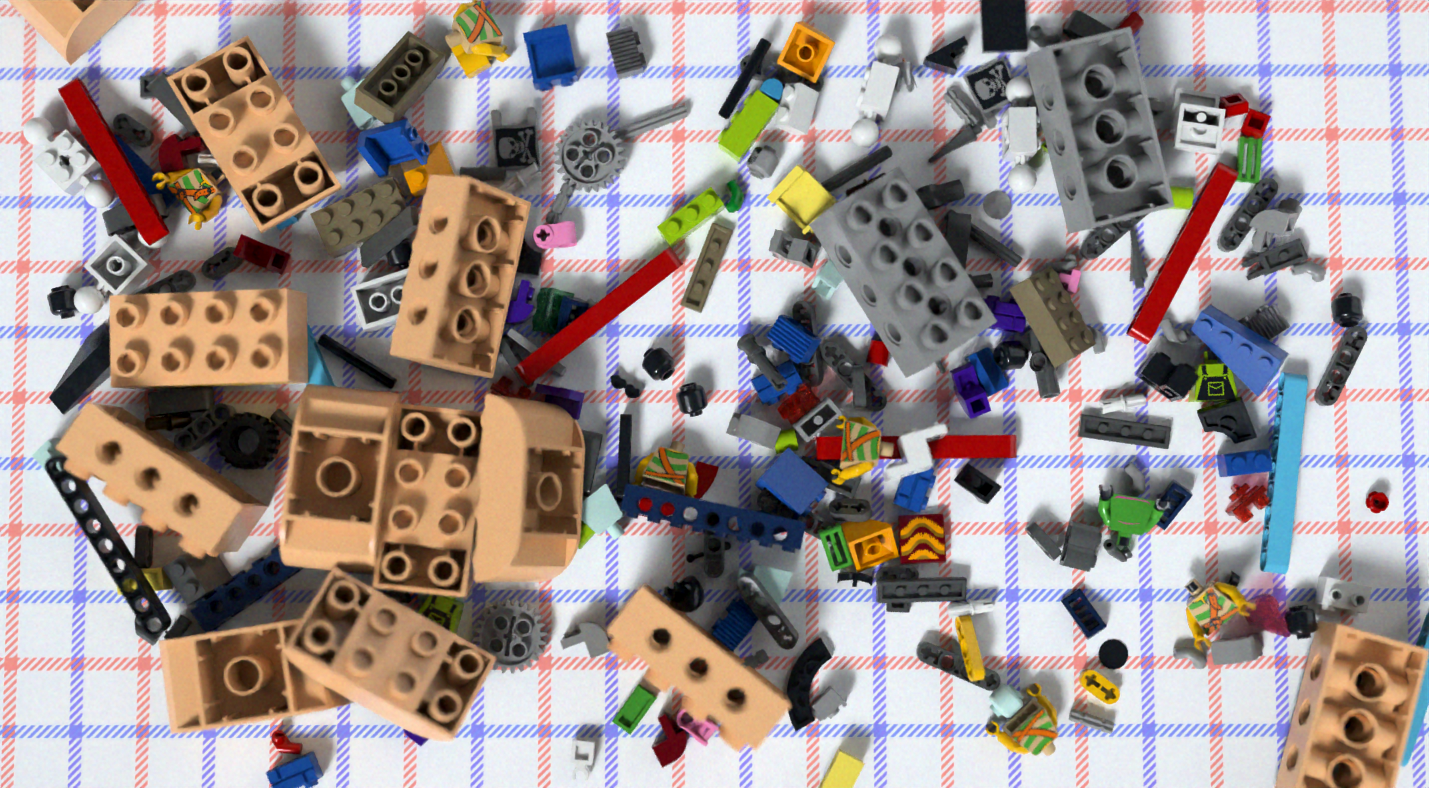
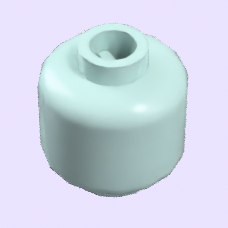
M1001 684L990 694L989 700L992 705L989 708L998 717L1003 715L1005 718H1010L1023 706L1021 699L1024 697L1012 684L1009 686Z

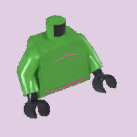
M1102 484L1098 487L1100 493L1098 512L1103 524L1108 526V530L1118 531L1116 545L1130 547L1132 534L1143 536L1144 533H1148L1159 522L1165 509H1168L1170 506L1171 498L1168 497L1166 502L1160 501V493L1156 497L1155 504L1153 500L1115 494L1111 484L1110 489L1107 491H1103Z

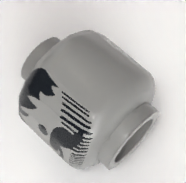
M768 145L754 148L746 162L749 168L748 172L760 180L771 177L779 164V158L775 155L776 150Z

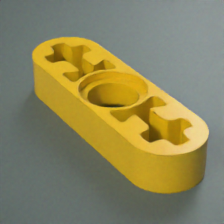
M969 615L956 617L955 628L968 678L970 681L983 680L985 670L971 617Z

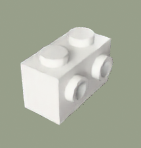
M786 83L774 126L792 135H808L819 92L802 83Z
M1319 576L1314 603L1322 604L1321 609L1335 612L1336 608L1344 609L1343 614L1358 617V613L1367 614L1372 587Z

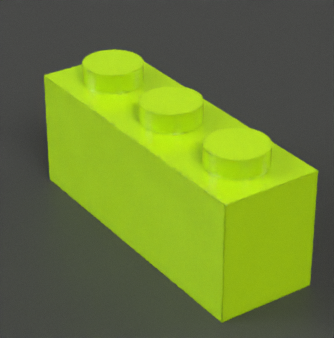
M758 89L754 94L750 93L743 103L745 105L741 112L737 111L730 120L732 125L728 130L724 128L717 138L719 140L718 148L739 163L779 109L778 103Z
M710 187L657 226L658 232L666 243L673 248L724 210V203L712 187Z

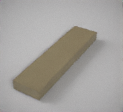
M712 222L680 306L698 313L702 312L733 233L732 229Z

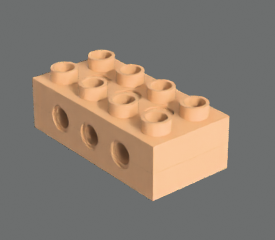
M430 174L426 193L422 200L423 207L416 237L412 244L413 251L407 278L402 288V300L396 326L392 333L389 355L455 373L493 379L531 202L471 177Z
M88 401L56 446L57 450L69 457L63 465L69 472L87 481L93 476L106 482L107 484L102 490L106 497L122 506H127L131 502L144 508L145 511L140 517L143 522L160 532H165L167 528L181 533L184 536L178 543L179 546L198 558H203L206 553L210 556L218 557L220 553L238 552L268 508L266 504L189 452L177 449L174 442L158 431L146 430L143 421L122 407Z
M644 583L606 630L613 637L607 645L611 652L628 664L635 655L649 666L643 676L651 684L664 693L672 685L685 694L681 707L701 723L704 722L709 714L721 723L718 728L720 731L718 736L739 753L746 744L757 751L791 707L790 700L783 691L750 665L744 668L741 665L745 662L685 613L675 609L666 598L647 583ZM665 628L670 632L672 639L668 642H660L655 638L654 630ZM700 657L708 662V667L702 671H697L691 667L690 661ZM733 687H738L745 691L744 695L739 699H732L726 693Z
M1318 621V629L1314 633L1274 788H1395L1429 650L1344 625ZM1361 673L1362 681L1357 686L1356 679L1358 674ZM1350 718V727L1345 731V722ZM1338 763L1339 770L1337 774L1333 776V768Z

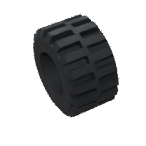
M250 412L234 414V417L226 419L227 424L220 426L222 433L217 432L220 442H216L217 447L221 448L219 454L225 457L224 461L226 463L232 464L231 466L235 468L255 470L258 467H265L267 462L273 461V454H277L279 451L276 449V445H280V440H277L279 432L274 429L276 427L275 424L269 422L267 417ZM253 428L259 437L258 446L252 453L246 455L239 448V437L244 430Z

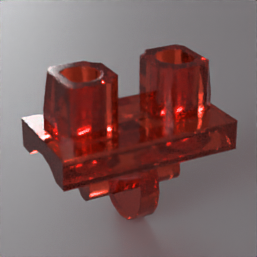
M504 375L496 384L492 383L490 387L492 395L530 400L532 391L521 386L517 394L510 392L509 390L514 382Z
M805 383L777 409L784 420L788 419L790 424H794L820 402V399L813 393L811 385Z
M1234 483L1231 486L1233 494L1228 497L1234 503L1225 512L1229 516H1235L1241 523L1248 522L1254 515L1247 506L1253 503L1258 510H1261L1270 503L1264 493L1267 491L1264 485H1255L1245 493L1250 488L1247 483L1241 487Z

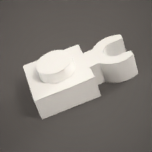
M572 740L570 764H576V768H574L571 774L572 780H576V773L580 771L585 775L584 781L588 780L589 770L586 768V765L593 766L595 741Z

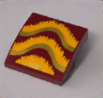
M943 514L898 515L900 564L946 563Z

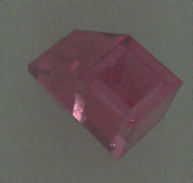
M1262 593L1246 601L1252 602L1256 606L1255 610L1250 609L1248 605L1246 606V612L1250 616L1244 615L1249 626L1282 637L1291 636L1288 630V621L1279 613V603L1274 596Z

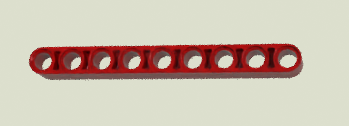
M76 77L60 87L58 91L144 241L151 246L170 234L168 227L85 84Z
M1220 161L1216 163L1126 332L1127 335L1146 345L1151 341L1233 187L1239 171Z
M669 246L515 366V371L527 386L530 385L684 263Z
M945 435L941 439L927 442L932 459L1017 458V435ZM843 436L816 437V460H841ZM881 436L880 442L894 443L892 457L879 455V459H902L897 445V440L900 436Z

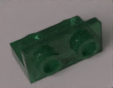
M541 288L537 295V308L532 319V331L555 335L563 296L574 297V293L555 288Z

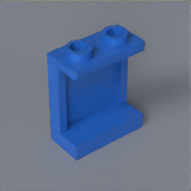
M566 24L523 33L535 90L549 91L553 86L558 85L569 87L574 85V82L579 81Z
M407 119L359 132L356 147L379 178L388 176L389 166L417 159L421 165H425L430 153L428 144L422 140L417 129Z
M788 447L758 479L755 486L761 491L767 488L795 514L793 519L797 520L800 516L805 518L813 509L810 505L814 501L819 503L827 494L824 490L829 483Z

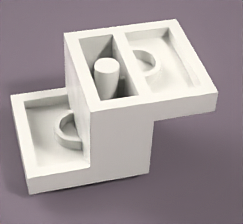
M1181 88L1174 90L1168 133L1174 134L1172 149L1210 155L1220 154L1226 109H1219L1220 94Z
M933 422L925 425L923 430L917 431L916 428L903 431V434L897 440L902 461L888 464L887 469L882 473L884 481L888 482L924 472L934 466L927 442L943 438L948 433L946 424L939 425V422Z

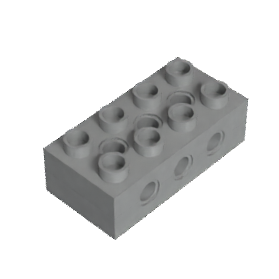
M1131 27L1047 46L1025 57L1068 234L1175 207Z
M900 167L895 168L830 207L809 224L905 378L930 367L997 322Z

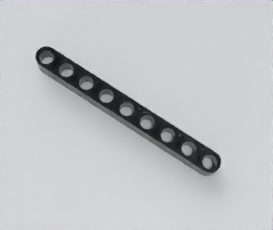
M66 455L49 458L45 463L46 473L145 632L150 635H158L167 630L171 625L170 615L87 481L72 474L64 466L62 471L57 469L58 460L63 465L69 457ZM70 480L75 483L74 491L69 488ZM82 500L88 505L86 511L81 507ZM94 520H97L99 522V530H96L94 528ZM106 539L112 543L111 550L105 545ZM118 559L124 562L123 570L118 567ZM130 579H133L136 582V589H133L130 586ZM142 598L148 601V609L142 606ZM154 618L159 619L161 622L160 628L154 625Z

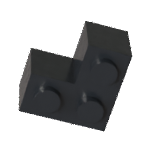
M1154 352L1150 354L1136 373V376L1171 402L1184 399L1200 378L1195 373L1196 369L1187 363L1174 365L1170 362L1171 358L1167 354Z

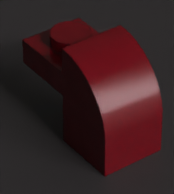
M177 134L166 138L161 144L158 154L162 173L166 174L190 168L187 156L208 150L203 139L194 135L184 138L183 141V138Z
M243 234L240 235L233 252L234 256L281 275H283L291 256L287 252L261 243Z
M667 712L658 715L657 718L667 737L652 745V749L662 768L678 760L683 755L687 745L686 730L682 728L676 731L675 728L678 727L674 716H668Z

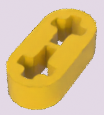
M1086 669L1080 673V685L1100 701L1106 704H1114L1119 700L1120 691L1117 686L1092 669ZM1087 675H1094L1093 680L1096 681L1098 685L1094 686L1090 683L1086 685L1087 680L1085 679V677ZM1102 687H1104L1107 690H1110L1112 688L1111 693L1113 694V697H1107L1105 699L1106 694L1100 689Z

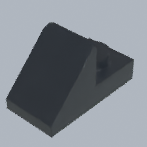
M965 36L926 56L923 65L933 70L955 75L958 69L951 57L957 59L965 54L964 50L969 44Z
M969 463L966 464L954 479L956 484L972 494L978 502L986 505L1002 488L1001 485Z

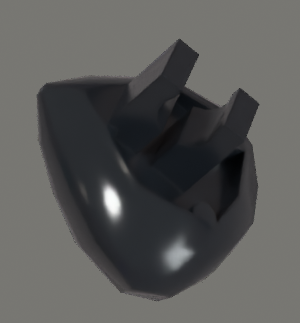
M689 575L680 583L674 582V589L668 586L664 587V595L670 598V604L679 611L685 613L695 612L704 603V589L695 576Z

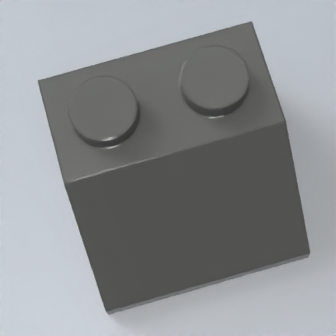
M186 552L163 567L187 606L195 605L201 598L208 597L214 593V589L233 580L220 557H213L207 553L203 558H198Z

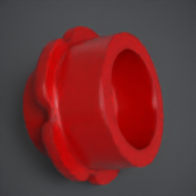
M1373 491L1368 494L1365 504L1367 508H1370L1371 512L1380 513L1387 509L1389 500L1383 492Z

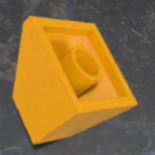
M804 21L796 22L777 63L816 83L833 50L835 42L822 31Z
M441 141L429 145L430 153L427 164L421 165L417 159L401 163L405 179L416 199L424 196L426 193L430 174L455 176Z
M869 519L865 522H846L841 524L857 573L899 557L893 531L889 523Z

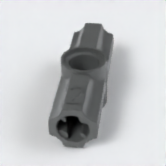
M960 179L939 185H926L915 191L927 211L939 208L942 204L965 198L963 184Z
M1033 330L1029 331L1028 338L1032 354L1029 365L1036 374L1040 398L1057 397L1061 394L1056 372L1058 367L1054 368Z

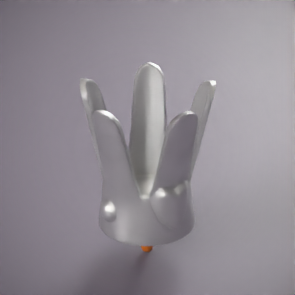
M903 58V62L895 65L899 67L895 88L897 93L900 92L902 77L904 76L907 90L911 93L913 90L911 75L916 88H918L912 73L913 63L905 62Z

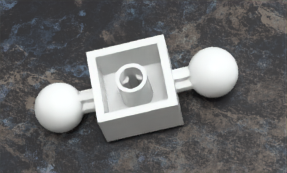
M892 34L882 35L876 40L874 54L878 62L873 61L872 67L866 68L861 85L865 89L861 88L856 107L860 108L858 115H861L862 119L855 122L852 126L851 139L857 146L862 148L870 147L877 142L879 128L875 120L884 122L897 80L899 67L892 66L891 63L900 57L902 44L898 37Z
M1017 76L1008 82L1005 90L1008 100L1014 104V107H1009L1001 118L1002 162H1015V167L1008 174V184L1017 193H1027L1034 188L1037 182L1036 172L1029 166V160L1040 149L1041 140L1040 136H1037L1040 117L1039 114H1036V107H1027V103L1034 95L1030 79L1024 76Z
M35 117L25 123L23 128L25 139L32 145L45 147L33 161L63 192L75 197L85 188V199L95 208H105L113 202L115 192L111 184L104 180L94 179L103 170L94 153L75 134L65 129L55 139L53 137V126L46 119Z
M138 232V241L132 246L124 238L114 234L84 265L99 281L94 286H84L77 290L74 295V305L77 310L88 315L99 312L104 305L103 295L108 290L113 295H131L156 269L143 255L149 249L156 250L164 246L168 235L150 246Z

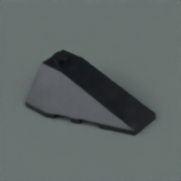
M103 323L85 339L49 397L63 415L111 376L110 328L106 323Z

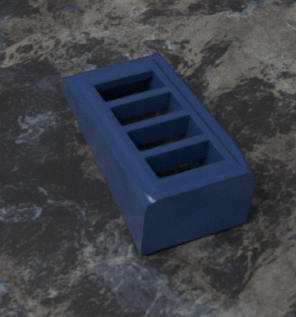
M564 295L555 335L567 327L566 323H572L585 313L589 303L580 298ZM569 314H574L575 317L571 318Z
M1174 479L1161 494L1160 501L1166 502V499L1170 497L1177 502L1176 506L1170 503L1171 513H1168L1166 510L1164 511L1163 515L1167 519L1165 521L1160 519L1156 524L1163 530L1169 526L1193 496L1190 490ZM1175 489L1183 495L1182 498L1172 493Z
M1080 588L1061 600L1087 640L1107 628L1105 622ZM1081 598L1082 601L1071 608L1069 604ZM1083 606L1087 607L1085 611L1076 615L1075 612ZM1091 613L1093 617L1082 623L1081 619ZM1096 621L1098 625L1088 631L1086 627Z

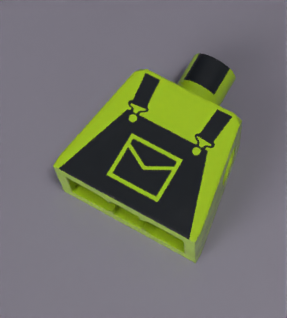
M1205 351L1204 364L1193 366L1196 369L1195 373L1200 378L1189 391L1188 402H1216L1237 398L1238 394L1233 372L1226 364H1218V356L1213 351Z
M430 594L417 613L457 635L465 604L455 600L456 596Z

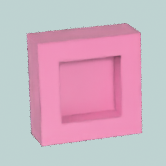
M1072 269L1066 274L1059 273L1060 282L1070 295L1076 293L1081 271Z

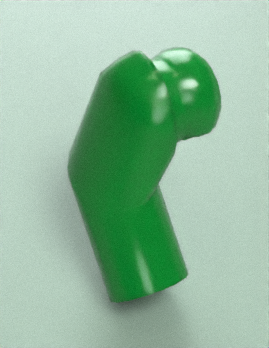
M734 179L726 184L732 194L730 202L726 203V209L730 213L739 211L745 198L739 184Z

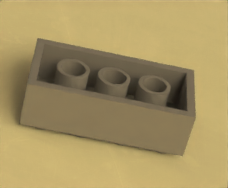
M408 31L356 88L354 104L384 124L399 121L442 72L446 55Z
M390 177L317 210L310 215L328 255L335 259L361 247L404 211L408 204L398 182L393 177Z
M1052 266L1009 289L1054 368L1075 358L1096 344L1092 332L1088 330L1081 313L1074 306L1070 294L1063 287L1059 275Z

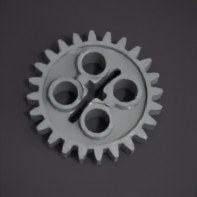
M590 119L588 125L586 121L581 120V127L576 123H572L574 130L571 131L566 128L565 131L568 135L566 137L563 135L559 136L563 141L562 144H555L560 148V151L554 152V155L559 156V160H556L554 164L561 165L557 173H565L562 180L567 181L570 179L568 186H574L577 183L576 190L579 191L582 190L583 186L587 193L590 192L591 187L595 192H599V185L603 189H607V181L614 184L612 177H620L617 169H624L620 161H624L626 158L621 156L620 153L626 149L618 146L623 140L615 139L618 132L613 131L610 133L611 126L607 125L603 128V122L601 121L596 126L595 121ZM590 135H594L595 143L588 146L587 138ZM604 142L605 145L602 148H599L601 143ZM577 149L579 157L572 161L570 154L573 150ZM608 151L610 158L606 163H602L601 155ZM588 152L592 153V160H588ZM581 164V165L579 166V169H578V170H575V167H576L577 165ZM588 166H592L593 174L586 178L584 171Z
M507 599L505 606L501 601H498L497 609L493 605L489 606L490 614L485 611L482 612L485 619L477 620L481 628L474 629L475 632L479 633V636L473 638V640L480 642V645L477 647L497 657L493 665L494 671L501 666L502 673H505L507 668H510L511 674H514L516 667L523 672L524 664L529 668L532 667L531 659L539 661L536 653H544L540 645L547 644V641L543 640L542 636L547 635L548 632L541 631V628L546 623H539L538 620L542 617L541 614L534 616L535 607L527 610V602L521 607L518 599L514 605L511 604L510 599ZM515 616L516 622L512 634L516 636V639L511 640L509 656H506L505 652L509 638L505 637V634L511 631L512 617ZM498 617H504L507 620V627L505 629H500L497 626L496 620ZM521 621H526L529 624L530 629L528 633H522L519 630L518 625ZM494 639L502 642L503 648L501 651H495L492 648ZM516 644H522L525 647L524 655L519 656L514 652Z

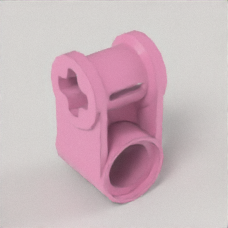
M572 221L540 225L533 232L535 243L541 249L568 248L577 245L575 222ZM542 233H546V241L541 240Z
M682 707L679 708L677 722L680 727L690 733L699 743L707 746L709 738L715 731H718L719 726L709 717L703 723L694 717L690 722H684L681 719V715L687 711Z

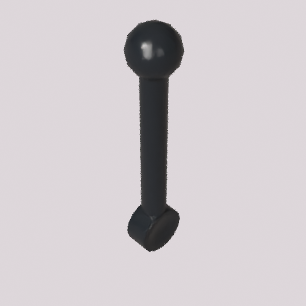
M725 541V550H729L731 544ZM721 545L709 550L713 552L718 551ZM704 551L695 555L688 554L686 561L688 563L694 562L695 559L704 556Z

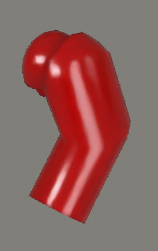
M276 730L272 733V743L280 753L301 755L302 743L290 742L282 730Z

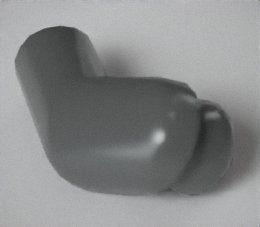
M1034 25L1030 28L1029 38L1039 47L1043 48L1060 43L1059 34L1046 36L1039 25Z
M1111 539L1103 543V547L1108 554L1120 562H1127V559L1133 556L1128 547L1120 550Z
M135 618V633L152 646L155 645L160 636L147 634L138 619Z

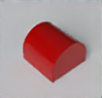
M1133 11L1126 15L1113 30L1131 27L1132 34L1134 35L1144 25V21L1136 11Z
M1240 93L1220 97L1219 109H1226V119L1248 113L1249 102Z
M1249 108L1240 132L1251 138H1262L1271 116Z
M870 341L865 363L888 367L891 354L882 341Z

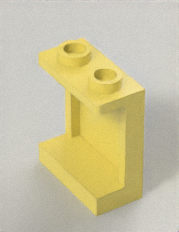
M801 164L796 165L766 197L773 204L776 203L803 230L802 233L804 235L810 232L814 234L809 224L839 202Z

